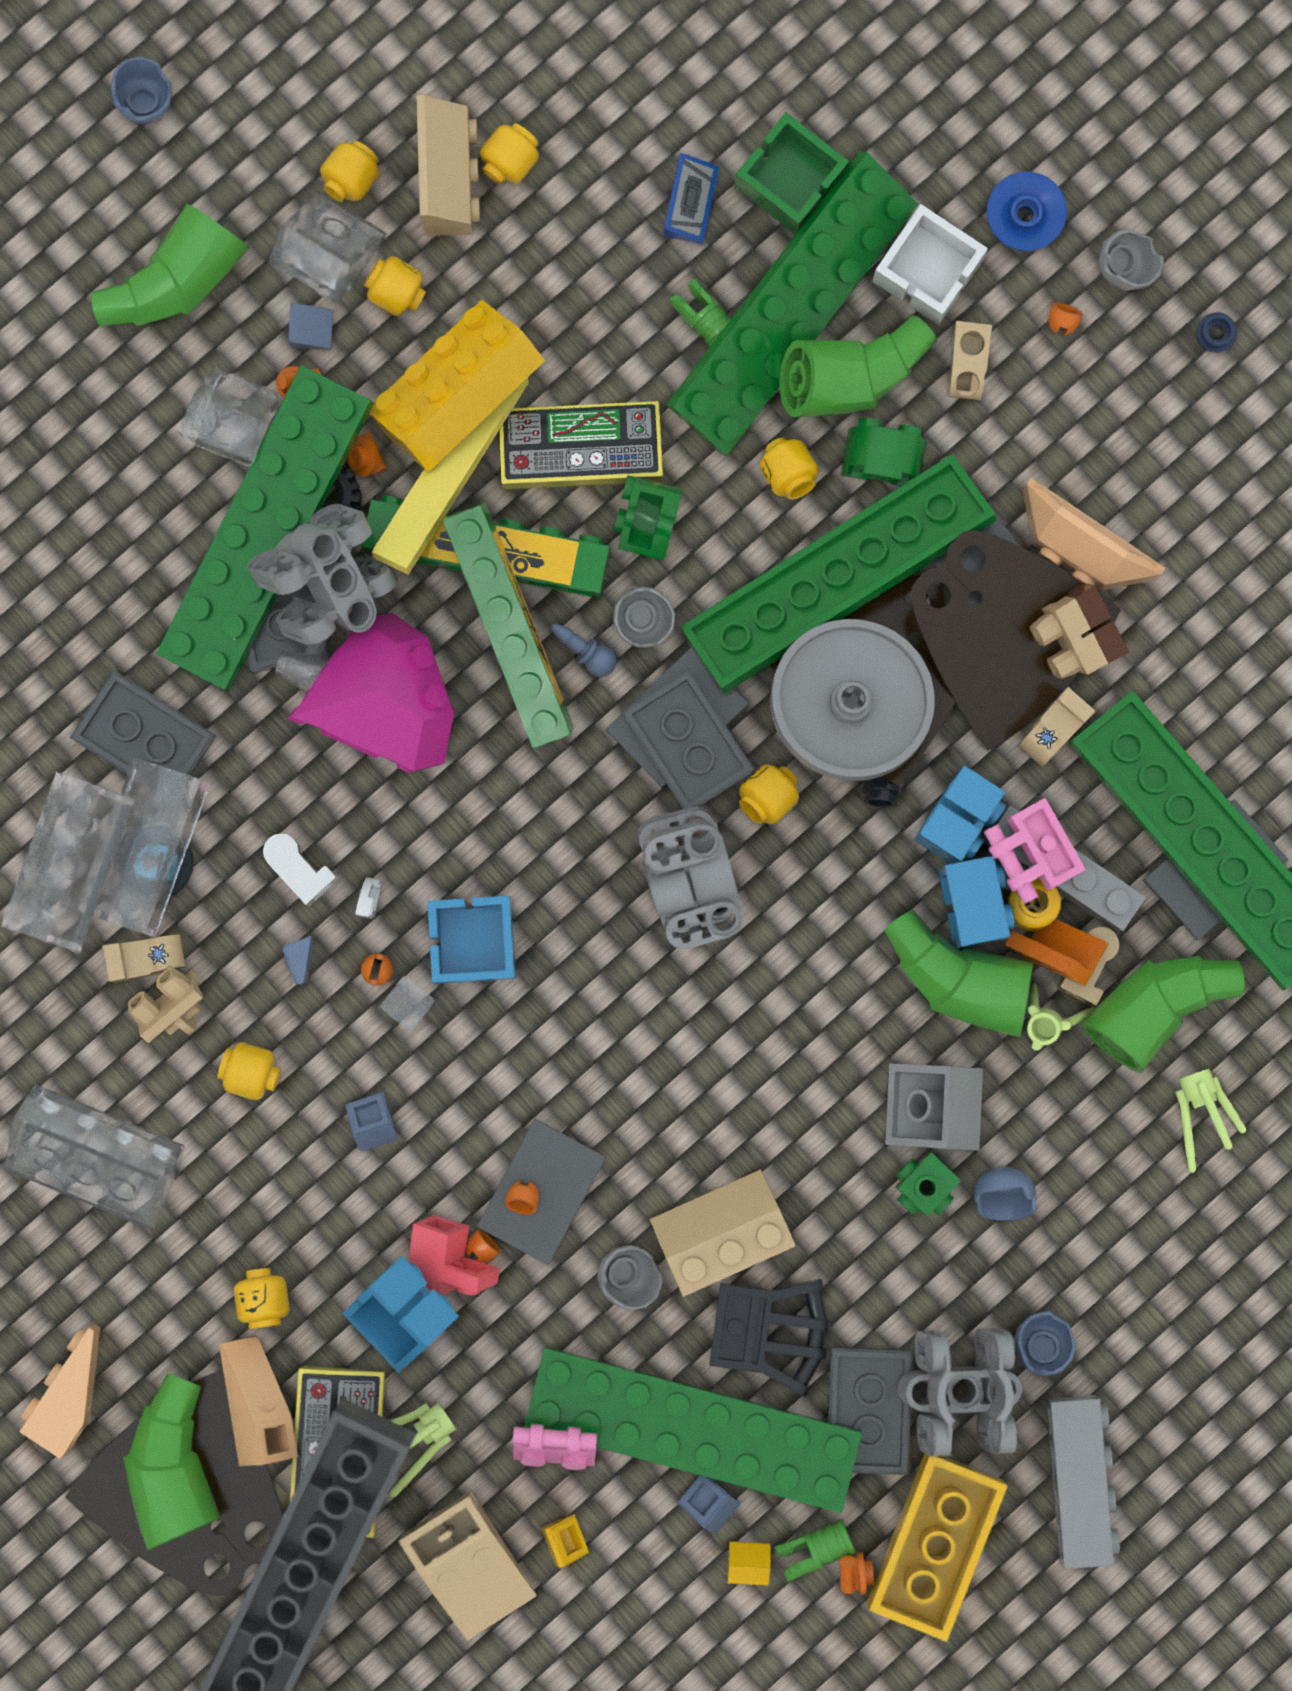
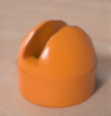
M1054 302L1049 312V327L1054 333H1057L1060 327H1062V335L1067 336L1077 329L1083 312L1071 305Z
M374 953L367 956L362 962L361 974L367 983L374 986H382L392 979L394 965L387 956ZM375 959L382 960L378 980L371 979Z
M518 1180L509 1188L505 1199V1206L518 1214H534L539 1203V1191L533 1182H529L525 1186L522 1180Z
M477 1229L467 1240L466 1255L468 1257L474 1252L478 1256L475 1261L488 1264L501 1253V1249L488 1233L482 1229Z

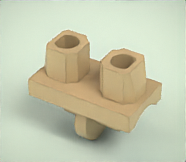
M169 966L156 980L157 988L163 993L158 999L154 1001L146 992L142 991L129 1000V1013L138 1023L140 1037L147 1043L151 1042L164 1030L169 1035H172L179 1028L187 1034H191L197 1029L193 1016L201 1011V1007L197 1002L203 998V995L197 985L200 982V978L193 971L184 975L172 966Z

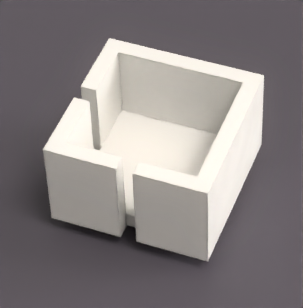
M920 204L876 268L872 282L901 301L908 295L911 297L909 304L911 308L939 325L958 298L961 289L965 288L982 263L988 248Z

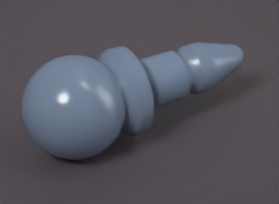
M559 624L551 625V630L561 643L566 644L576 654L578 653L576 661L580 664L585 663V667L590 674L596 677H606L614 671L617 659L612 649L604 645H597V641L593 638L586 642L585 639L576 633L574 634L568 627Z

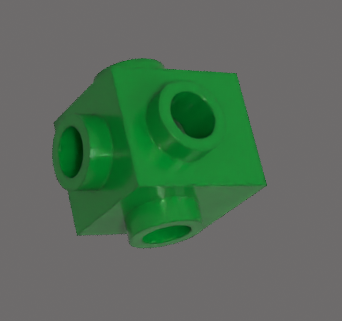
M927 1152L918 1163L913 1158L909 1160L896 1174L900 1182L895 1188L901 1193L896 1200L913 1216L919 1211L927 1217L932 1212L938 1216L954 1200L950 1193L961 1180L932 1152ZM924 1180H929L931 1184L929 1192L921 1194L919 1190L920 1183Z

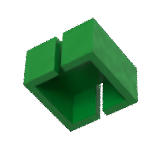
M785 112L763 139L762 148L758 146L736 173L735 188L796 235L848 167L849 161Z

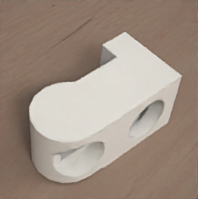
M275 834L268 838L264 844L263 854L266 862L303 903L309 907L339 880L327 866L322 867L317 872L302 856L299 843L289 835Z

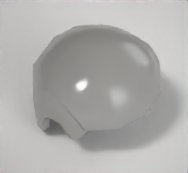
M1128 229L1113 233L1103 242L1099 255V268L1104 279L1109 284L1121 291L1139 290L1148 287L1160 277L1164 257L1155 252L1151 237Z
M639 587L628 590L618 599L614 606L613 623L618 635L630 645L638 648H647L664 643L674 630L676 614L671 601L661 591L651 587Z
M625 1245L613 1248L601 1260L597 1280L604 1297L610 1303L633 1311L647 1308L658 1298L663 1284V1274L658 1270L650 1253L637 1246Z

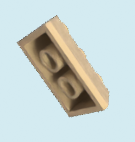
M417 95L420 218L425 236L473 235V222H480L479 197L472 198V183H479L478 158H471L470 144L478 143L477 119H470L468 106L426 95Z
M761 1169L649 1219L683 1297L796 1246Z

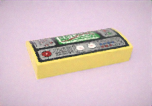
M659 401L513 408L499 430L503 490L625 484L627 476L653 482H663Z
M314 1366L299 1368L294 1431L298 1457L293 1458L290 1501L341 1398L347 1399L383 1417L386 1371ZM376 1519L366 1538L375 1537Z

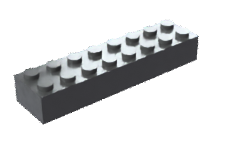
M340 1399L199 1691L293 1690L412 1445L416 1433L347 1399Z

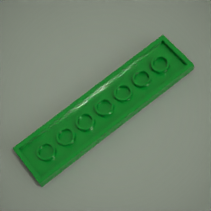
M858 152L666 404L722 455L727 456L779 388L781 363L790 344L795 340H816L918 206V203L868 152Z
M302 365L300 366L156 653L157 655L223 690L230 691L278 596L276 593L258 587L250 575L247 565L260 553L275 549L276 545L286 535L294 532L300 525L310 523L312 515L322 508L374 405L373 401Z
M951 454L680 627L725 694L783 657L788 648L807 631L821 624L843 619L947 553L950 544L963 532L969 530L981 531L997 521L996 513L954 455Z
M1132 690L1071 740L1069 744L1281 990H1286L1292 985V873Z
M550 1347L544 1348L524 1428H531V1424L544 1425V1429L559 1431H568V1427L581 1428V1432L597 1434V1448L839 1513L843 1511L862 1436V1431Z

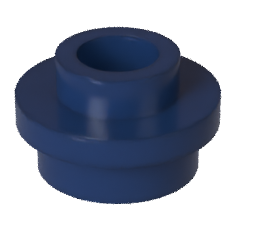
M1218 312L1206 315L1198 324L1196 337L1200 346L1206 351L1222 353L1234 344L1237 338V327L1228 315ZM1214 327L1219 328L1223 333L1222 339L1214 340L1211 338L1209 330Z

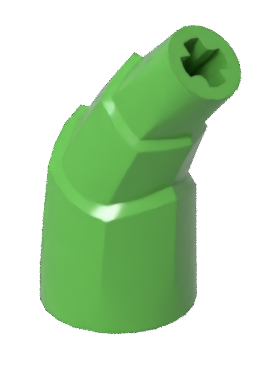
M186 203L180 215L150 257L147 266L127 277L124 283L92 292L91 302L95 318L101 327L132 322L139 326L179 313L188 315L217 287L250 247L216 221Z
M912 315L893 333H887L865 345L861 341L795 340L787 348L781 363L779 387L782 404L787 413L792 417H818L875 409L880 399L912 373V367L937 342V338L932 329L922 319Z
M914 910L903 914L884 930L901 960L899 966L930 1002L931 1010L998 1033L1021 1037L1033 961L969 948L960 951L939 934L934 935Z
M1201 956L1158 963L1148 960L1093 1010L1080 1024L1081 1029L1100 1049L1113 1059L1135 1072L1143 1073L1151 1060L1183 1024V1017L1185 1015L1207 1007L1212 1001L1242 996L1245 986L1242 966L1238 960H1203Z
M167 1374L151 1405L145 1406L130 1453L124 1457L129 1489L147 1551L221 1518L199 1457L191 1450L194 1421L191 1418L201 1386L171 1374Z

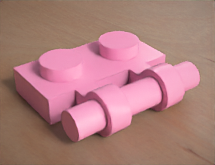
M1046 798L1006 819L1014 832L1010 837H1005L998 824L984 832L992 846L988 848L994 859L998 858L1010 878L1007 880L1012 892L1015 890L1018 892L1024 904L1038 897L1031 883L1033 880L1040 878L1046 891H1049L1086 870ZM1019 845L1022 846L1032 864V867L1025 871L1012 850Z
M531 1424V1428L514 1427L513 1460H521L522 1464L532 1467L543 1466L545 1462L559 1463L564 1468L571 1470H582L586 1466H595L597 1434L581 1432V1428L568 1427V1431L544 1429V1425Z

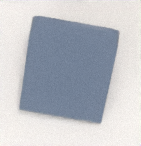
M291 303L289 321V344L291 348L332 350L333 309Z
M313 936L286 945L282 949L295 984L301 986L308 984L315 937Z
M384 1092L345 1104L353 1138L360 1151H365L398 1139Z
M701 1475L677 1502L704 1529L713 1534H716L741 1504L740 1501L714 1479Z

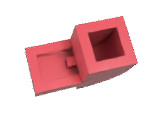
M433 1215L413 1223L410 1262L422 1272L427 1282L425 1286L431 1292L434 1289L442 1295L454 1290L466 1295H477L481 1291L498 1284L500 1268L465 1257L469 1226L438 1215Z

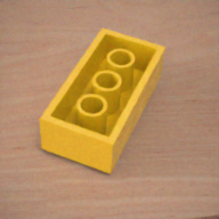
M480 300L445 335L438 338L434 346L416 363L409 366L405 373L387 391H384L377 397L369 415L393 443L429 473L545 360L519 327L486 302Z
M924 1453L866 1603L869 1611L947 1642L1008 1485L1003 1479L946 1456L931 1457Z

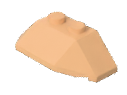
M1031 477L1022 490L1032 543L1034 547L1040 550L1038 555L1057 566L1061 564L1073 572V577L1079 582L1095 585L1101 591L1154 581L1165 570L1166 567L1068 503Z

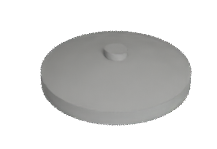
M843 619L827 622L812 628L800 636L788 648L773 678L770 704L775 728L781 740L801 763L817 773L830 778L862 781L881 777L896 770L915 754L925 739L932 723L935 697L932 679L925 662L905 638L895 631L874 622Z

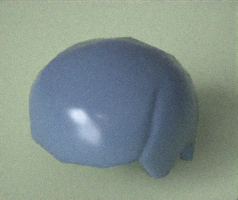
M138 56L123 61L113 72L111 98L115 108L125 119L133 121L135 124L146 125L160 120L170 108L172 96L171 82L162 72L159 63Z
M997 1167L984 1172L975 1183L974 1200L977 1203L978 1213L982 1217L999 1221H1013L1024 1219L1036 1211L1035 1185L1031 1178L1019 1169Z
M1045 1311L1028 1316L1017 1327L1013 1339L1015 1356L1019 1363L1036 1375L1047 1377L1058 1374L1073 1360L1076 1343L1070 1324L1054 1315L1053 1312Z

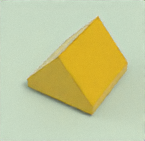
M575 1514L541 1526L555 1566L559 1568L565 1567L589 1553Z
M729 1541L727 1583L769 1586L771 1544Z

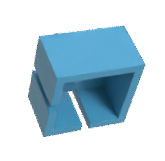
M964 765L956 773L913 841L949 864L959 863L962 860H971L984 841L983 838L978 836L983 826L988 829L991 825L993 826L1005 809L1006 805L1000 800L1006 792Z
M993 856L945 865L938 870L945 906H953L954 912L947 913L954 947L959 949L1010 937L1009 930L1015 928L1011 905L1003 904L1001 890L1006 888V878L1002 864L995 865Z
M510 896L472 898L474 908L467 909V901L465 899L427 901L429 938L432 940L440 939L441 947L438 945L430 946L432 983L447 984L516 979L512 902Z
M403 1256L389 1267L342 1313L398 1374L459 1317L444 1295L437 1293L434 1289L431 1292L425 1286L427 1282L420 1269L414 1264L409 1263Z

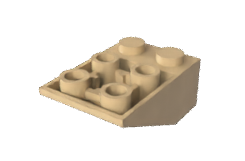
M472 1490L402 1534L399 1539L400 1545L418 1574L467 1641L537 1596Z

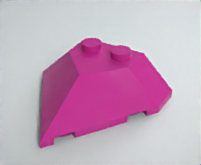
M392 612L376 615L374 624L364 632L349 631L350 634L345 642L335 650L307 690L308 694L299 706L294 708L287 719L300 725L306 722L322 730L321 734L374 758L382 756L397 763V768L408 773L440 766L445 762L454 711L428 637Z

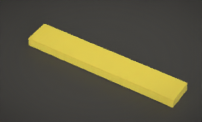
M528 378L429 473L425 469L422 471L372 550L374 559L409 575L529 384Z

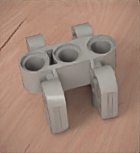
M341 504L326 506L312 515L310 523L300 525L294 532L286 535L276 545L275 549L260 553L248 563L247 569L256 585L270 592L286 595L299 590L307 584L311 594L307 596H293L294 601L283 608L276 617V623L285 637L306 645H312L330 637L334 633L336 625L354 632H364L374 624L377 610L373 598H378L390 592L397 585V578L391 566L374 559L373 556L365 554L363 557L353 559L350 553L352 547L361 544L372 534V529L362 511ZM352 606V612H351V614L348 616V611H349L350 607Z
M695 806L644 821L638 831V841L645 858L642 864L657 914L664 926L669 943L679 949H689L736 934L742 924V907L722 834H719L716 821H713L710 813L704 808ZM693 816H700L706 820L686 823ZM677 821V826L671 827L670 823ZM654 828H658V829H659V831H657V832L651 834V830H652V829H654ZM698 830H706L700 836H692ZM681 836L682 841L678 842L675 837ZM662 842L663 845L656 847L657 843ZM720 907H725L720 912H714L716 909ZM734 912V920L729 926L720 928L714 925L724 921ZM707 926L709 932L703 933L702 927ZM688 931L689 936L681 938L680 933Z
M1000 1328L977 1329L974 1338L975 1365L950 1367V1352L947 1340L949 1334L939 1330L917 1331L915 1335V1358L920 1369L904 1374L898 1382L897 1391L899 1398L904 1404L917 1411L925 1412V1414H919L917 1418V1440L920 1450L931 1457L952 1456V1423H956V1420H954L950 1413L977 1412L976 1430L981 1449L991 1454L1014 1453L1017 1445V1431L1014 1418L1009 1414L1012 1411V1406L1021 1397L1022 1386L1016 1375L1006 1371L1013 1368L1015 1360L1014 1342L1011 1333ZM965 1379L968 1385L967 1393L963 1398L955 1400L952 1394L953 1386L957 1381ZM924 1380L928 1386L927 1395L921 1401L916 1402L912 1397V1389L916 1383ZM993 1385L995 1387V1396L993 1395L992 1391Z

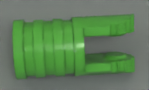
M694 278L687 285L691 294L704 307L698 314L688 305L685 299L677 294L668 301L689 326L698 332L697 334L705 340V343L711 346L731 318L727 316V313L720 308L717 301Z
M842 1519L838 1520L835 1524H829L825 1528L817 1529L813 1533H806L774 1547L779 1558L791 1556L809 1548L812 1557L792 1564L784 1570L787 1582L821 1569L826 1564L834 1563V1561L840 1560L845 1555L852 1556L856 1554Z

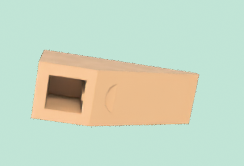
M96 1324L89 1327L87 1331L81 1328L78 1330L67 1347L72 1352L63 1366L57 1363L44 1381V1384L49 1388L41 1400L34 1397L21 1416V1419L26 1422L19 1432L59 1459L68 1455L91 1420L101 1329Z
M258 1336L219 1343L239 1466L265 1465L298 1457L292 1416Z

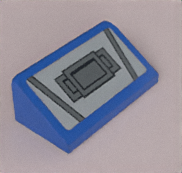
M680 153L664 228V237L703 244L719 166L688 154Z

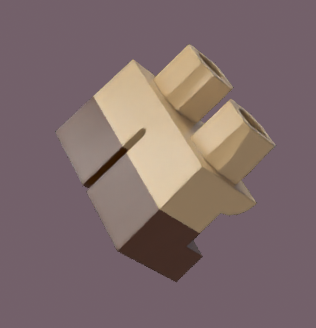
M1080 583L1068 591L1069 594L1058 602L1041 608L1044 615L1029 627L1039 645L1045 646L1056 639L1058 640L1062 650L1047 659V663L1056 678L1063 679L1077 672L1088 675L1129 653L1114 621L1107 620L1111 618V615L1095 585Z

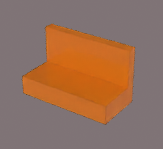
M1055 919L1047 928L1035 931L1031 939L1012 931L1005 946L1024 959L1033 961L1034 964L1085 987L1108 943Z

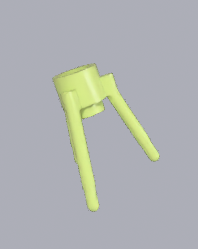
M1031 983L1029 987L1030 1007L1028 1012L1032 1018L1028 1023L1027 1031L1029 1037L1033 1040L1032 1048L1037 1051L1041 1050L1044 1045L1052 1044L1058 1039L1062 1031L1069 1030L1072 1026L1084 1021L1093 1012L1095 1007H1090L1067 1019H1062L1056 1011L1040 1008L1037 984Z
M1210 1069L1179 1079L1182 1089L1175 1092L1180 1104L1188 1170L1191 1173L1196 1171L1189 1102H1192L1194 1109L1206 1105L1218 1135L1227 1150L1232 1148V1143L1214 1101L1218 1099L1240 1133L1246 1132L1245 1125L1223 1092L1218 1077L1213 1078Z
M425 1403L413 1412L390 1420L400 1426L417 1419L420 1420L414 1424L417 1433L410 1449L422 1440L426 1445L433 1442L389 1492L390 1497L395 1498L439 1449L452 1441L449 1434L454 1432L456 1427L439 1403L431 1408Z

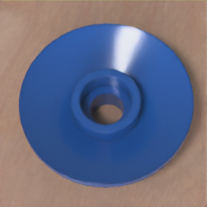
M1018 172L1005 177L995 186L988 199L986 214L992 233L1002 244L1014 250L1028 252L1048 246L1059 236L1065 225L1067 206L1063 193L1051 179L1035 172ZM1026 209L1032 214V219L1026 222L1022 221L1018 217V212Z

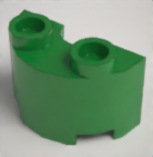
M859 418L858 426L848 429L840 476L866 481L879 480L895 486L904 485L922 473L927 446L926 440L921 437L922 429L912 425H899L898 430L882 427V422L876 419Z
M627 476L622 499L629 500L628 509L619 508L614 532L621 533L618 549L664 561L683 489Z

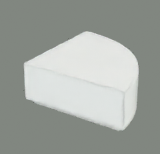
M366 877L360 892L355 915L369 919L375 918L382 886L381 880Z

